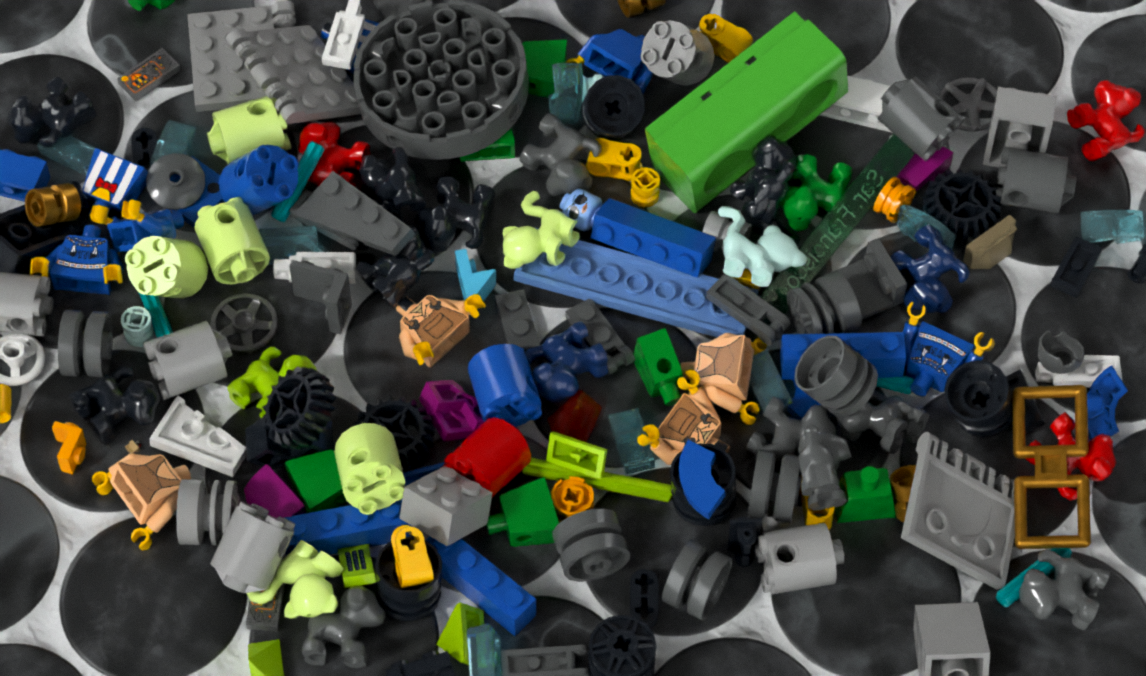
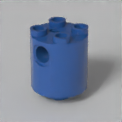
M267 144L253 149L233 160L223 169L219 178V189L223 200L227 202L235 197L241 198L243 203L249 207L252 215L275 206L290 198L298 184V161L295 156L289 155L288 152L278 146Z
M498 344L485 348L473 356L468 363V374L484 422L488 418L496 417L517 427L528 421L536 420L542 415L541 399L523 348L514 344Z

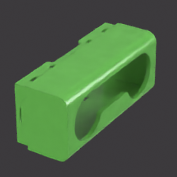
M794 11L645 128L651 164L660 173L661 181L692 212L697 213L736 180L756 166L751 153L761 140L773 135L777 139L786 142L848 93L847 61L845 56L809 19L804 21ZM755 57L757 60L748 66L746 62ZM710 92L712 95L703 101L701 97Z

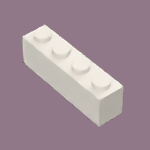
M847 76L848 93L820 114L821 116L891 132L878 120L879 115L882 113L881 97L890 86L875 83L868 79L863 80Z

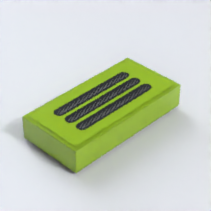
M368 544L337 549L340 565L344 568L342 571L344 588L376 582Z

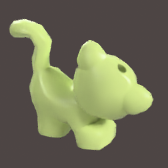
M537 191L530 192L525 196L521 206L526 215L541 218V226L539 229L531 226H509L503 229L504 266L510 269L520 268L524 264L534 262L542 252L547 253L549 264L558 266L565 259L564 252L559 251L560 245L573 247L579 240V233L573 231L577 220L567 217L558 209L549 210L542 206H533L540 199V195Z
M300 540L294 550L282 559L269 589L263 592L257 591L246 594L250 601L263 605L273 600L283 583L294 584L290 593V601L286 604L284 610L286 618L292 619L299 616L313 618L322 613H333L338 606V601L334 595L332 584L325 580V578L340 576L344 568L323 551L319 553L313 546Z

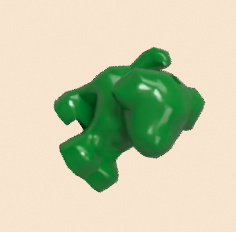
M809 154L798 155L794 166L795 171L792 176L794 179L801 181L800 188L788 186L789 191L779 205L788 219V224L797 232L807 229L816 216L818 207H821L825 211L832 213L831 220L827 222L828 227L832 225L835 226L834 228L840 227V223L836 222L833 224V222L837 221L836 218L841 223L844 221V218H841L843 208L837 214L835 212L841 205L844 206L845 190L853 174L852 167L845 163H836L829 175V182L818 176L817 159Z

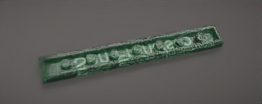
M895 134L891 135L798 248L806 255V264L801 267L791 266L779 272L759 297L785 314L788 310L787 292L795 287L800 288L803 284L810 283L874 205L877 196L885 184L892 177H896L915 153Z

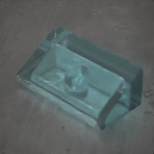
M71 136L60 138L56 145L50 148L44 147L40 143L37 146L42 155L84 175H87L95 147Z
M316 226L259 229L270 256L268 265H273L274 259H289V256L296 255V252H319Z
M489 624L468 628L469 676H502L501 636Z

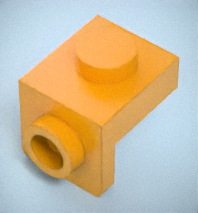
M55 421L52 426L55 439L63 443L57 455L58 463L62 472L73 475L77 464L80 465L83 462L86 453L85 446L87 443L83 429L71 422L60 423Z

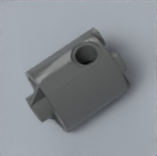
M916 76L912 79L895 82L881 97L882 113L878 117V120L925 162L930 159L936 150L939 151L950 139L948 135L951 131L954 132L965 119Z
M1003 147L1001 164L1006 165L1005 167L999 166L996 184L1002 185V188L997 187L995 195L1001 197L1000 204L1058 215L1060 207L1070 199H1073L1077 176H1074L1068 169V157Z

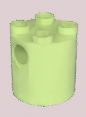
M267 96L213 112L214 125L210 132H207L213 154L229 164L261 145H274L285 151L290 150L289 137L287 133H283V130L287 129V123L280 113L276 112V98L269 99Z
M235 197L215 206L207 205L198 211L199 218L196 220L194 229L216 281L231 285L244 283L263 272L269 264L270 256L250 209L243 203L241 198Z
M150 236L140 240L125 256L129 279L141 294L183 299L197 293L207 279L208 264L206 256L201 248L191 241Z
M362 423L350 427L342 433L335 444L334 453L346 500L365 515L373 514L375 511L387 508L396 501L403 498L405 478L393 434L386 427L375 423Z

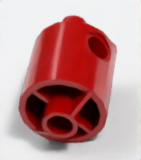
M493 417L488 418L454 452L448 454L443 466L452 468L467 479L479 483L480 486L493 493V498L501 488L513 480L531 462V452L523 434L518 428L503 419Z

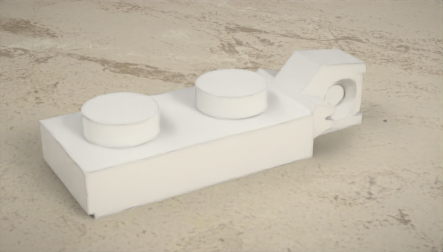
M349 0L346 11L340 10L336 12L322 56L323 65L351 69L365 24V15L361 14V0Z
M296 252V255L289 256V259H274V279H285L292 282L289 265L291 260L299 262L308 261L315 266L327 269L337 268L344 273H348L349 284H356V271L354 270L356 268V253Z
M1084 355L1082 365L1074 372L1065 374L1049 372L1040 362L1037 363L1038 365L1035 370L1036 382H1053L1054 386L1084 385L1085 387H1090L1094 380L1112 365L1122 380L1120 356Z

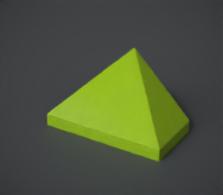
M552 431L549 436L546 461L597 479H602L608 449Z
M460 602L456 604L436 645L447 651L448 654L460 663L481 670L487 668L484 613L481 609Z
M279 639L248 644L251 676H284Z

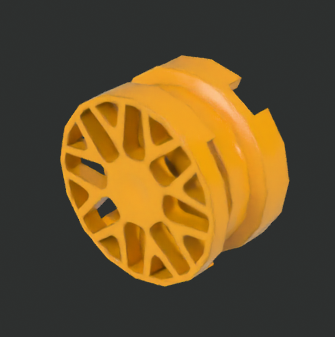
M892 177L877 196L873 211L876 213L882 212L886 215L887 220L896 223L911 205L916 189L910 185L905 186L900 182L899 178Z
M569 476V479L563 481L560 479L551 490V498L559 522L576 513L594 508V491L580 477Z

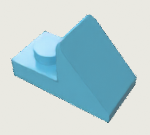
M466 249L455 251V267L463 299L466 300L469 296L478 294L484 301L496 286V270L491 269L477 272L475 260H469Z

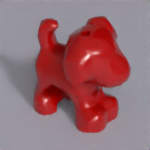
M1103 80L1097 84L1094 90L1097 102L1095 110L1092 109L1091 104L1081 103L1067 111V119L1071 127L1078 129L1090 126L1100 136L1083 144L1082 152L1087 160L1091 162L1096 161L1099 158L1105 157L1112 150L1122 148L1128 143L1138 142L1144 137L1145 129L1142 125L1137 124L1135 130L1130 132L1121 121V118H1125L1135 107L1140 105L1141 94L1136 89Z
M332 121L326 123L314 122L308 124L302 130L298 150L303 155L311 141L324 147V152L308 180L316 187H319L332 171L356 187V184L352 183L355 175L342 171L348 168L359 170L362 158L371 155L370 145L364 141H357L352 148H344L337 145L340 137V127Z
M1064 412L1053 421L1050 429L1058 439L1057 445H1076V438L1072 435L1075 422ZM1099 434L1088 441L1089 452L1086 456L1067 457V475H1070L1076 468L1080 469L1082 474L1088 476L1089 480L1094 482L1103 481L1111 475L1117 464L1113 453V440L1106 434ZM1034 440L1028 446L1043 445L1037 440ZM1025 458L1029 463L1035 465V458ZM1071 487L1057 488L1061 496L1069 501L1077 499V489Z

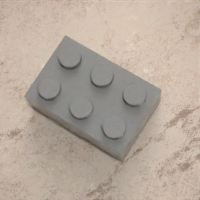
M998 87L986 140L983 165L1005 167L1006 164H1001L1004 146L1046 153L1053 125L1057 96L1041 92L1021 91L1015 88Z

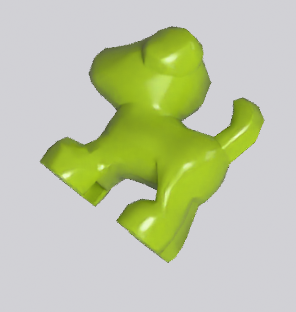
M269 347L261 354L259 360L249 365L245 374L227 386L230 394L229 397L237 406L245 409L251 402V394L259 392L263 398L256 407L262 409V412L259 414L260 418H262L266 414V411L262 408L268 402L266 396L272 392L271 385L278 384L279 376H285L288 369L294 370L296 367H306L315 370L317 368L308 357L304 355H291L284 360L281 370L277 372L269 364L272 359L281 355V351L276 347Z

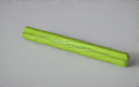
M531 458V462L522 470V473L525 475L545 477V479L556 481L569 479V476L580 477L592 488L663 502H670L672 499V487L670 484L604 472L602 479H597L537 458Z

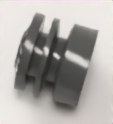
M833 271L817 278L814 286L807 282L800 288L795 287L787 292L789 313L799 334L850 333L861 327L862 317L857 298L847 279L840 272Z
M827 335L816 340L806 349L796 366L794 378L796 386L837 417H846L856 413L871 398L877 386L878 373L872 363L858 352H855L854 349L840 338Z

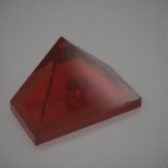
M580 390L547 420L552 431L587 442L602 407L583 390Z

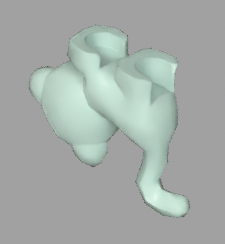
M721 206L718 209L720 217L731 218L734 221L728 227L727 236L723 241L725 257L723 272L726 275L739 278L746 268L751 272V282L759 287H766L772 281L773 272H781L791 266L801 267L806 264V255L798 249L792 238L781 232L778 226H768L764 230L763 236L758 240V243L754 244L739 233L745 224V219L740 210L731 206Z

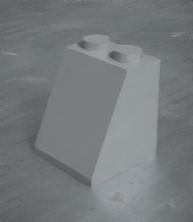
M978 602L915 605L913 631L919 676H989L991 652Z

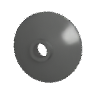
M179 153L168 154L156 160L150 167L146 179L147 190L151 198L159 206L170 210H182L195 204L202 196L205 189V175L200 164L192 157ZM177 174L181 178L178 182H172L170 177Z

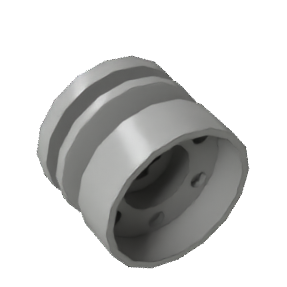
M181 480L178 490L176 515L177 538L180 545H201L205 531H209L211 544L213 546L219 545L221 532L224 534L236 506H239L241 502L236 481H227L223 494L221 481L215 480L211 488V494H206L203 480Z

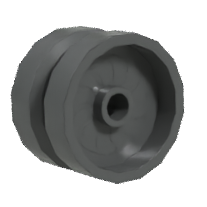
M65 310L61 318L58 337V365L60 374L62 376L78 377L85 368V372L90 378L107 376L111 365L113 349L111 314L109 312L93 311L88 319H86L84 312L81 310Z
M758 449L748 517L764 519L768 513L769 501H775L773 513L775 521L791 524L794 504L797 505L802 477L799 476V456L786 454L782 458L780 472H774L776 463L775 453Z
M603 508L582 511L567 517L553 530V541L557 552L561 554L560 563L563 573L569 580L584 582L601 579L617 572L630 560V551L626 539L622 536V526L619 517L613 510Z
M693 539L689 540L681 550L669 573L662 593V601L677 609L687 602V613L704 621L713 610L724 589L733 559L718 551L708 557L707 546Z

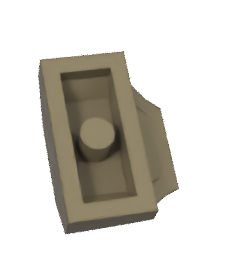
M1008 215L966 245L963 262L970 269H991L1012 253L1015 231L1017 230L1016 220L1011 215Z

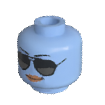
M578 188L571 194L566 193L560 203V209H562V212L567 217L577 220L575 228L581 231H589L593 227L594 215L603 203L600 197Z

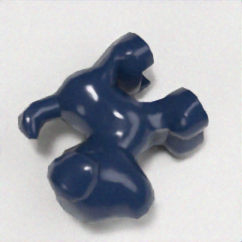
M926 225L919 229L914 237L920 245L929 248L928 253L915 259L909 253L906 254L903 250H898L890 257L901 275H906L909 272L915 282L905 293V306L908 308L909 304L914 302L911 310L922 311L924 305L926 313H943L949 311L953 299L949 295L947 287L939 278L942 274L954 270L958 273L959 282L963 283L968 279L970 272L967 265L957 259L953 250L945 245L939 230L931 225Z
M582 321L574 323L564 332L547 338L542 345L531 347L525 352L529 364L538 358H544L548 362L536 366L532 374L536 381L538 392L544 399L550 402H561L566 398L576 395L579 391V382L575 377L577 375L589 372L593 377L600 378L608 374L606 352L600 343L591 347L585 343L584 338L589 336L586 325Z

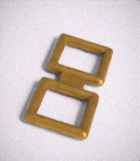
M1084 385L1016 387L1012 392L1013 454L1018 459L1035 458V476H1018L1014 480L1015 546L1018 549L1086 548L1091 544L1089 478L1084 474L1067 475V457H1084L1089 452L1087 388ZM1075 397L1076 445L1026 446L1025 399ZM1077 487L1078 535L1027 536L1026 488Z

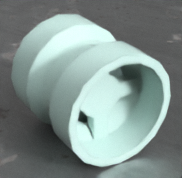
M133 306L123 312L121 325L128 344L134 347H143L144 342L154 338V328L149 311L140 306Z

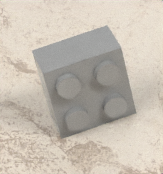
M443 466L404 487L399 519L418 528L442 544L449 546L487 525L493 493L480 486L479 483L460 475L454 469Z

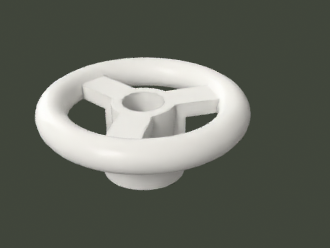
M14 333L0 337V359L4 360L11 368V377L0 373V384L7 386L23 385L32 381L41 373L45 365L46 355L42 344L31 335ZM23 343L29 344V346L25 348ZM36 353L37 359L34 367L28 373L21 376L20 367L24 364L25 359Z

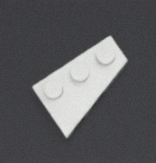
M177 395L149 438L150 446L231 477L235 475L247 455L244 445L222 428H216L206 421L205 415L198 410L193 411L179 395Z

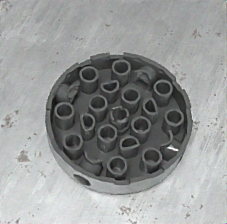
M431 0L408 6V11L397 16L390 15L368 34L361 44L354 62V89L360 113L366 126L383 144L391 149L402 147L407 156L429 160L452 159L486 148L511 129L521 115L528 97L529 76L524 48L520 38L517 37L511 29V25L503 17L484 6L472 2L449 0V3L432 4Z

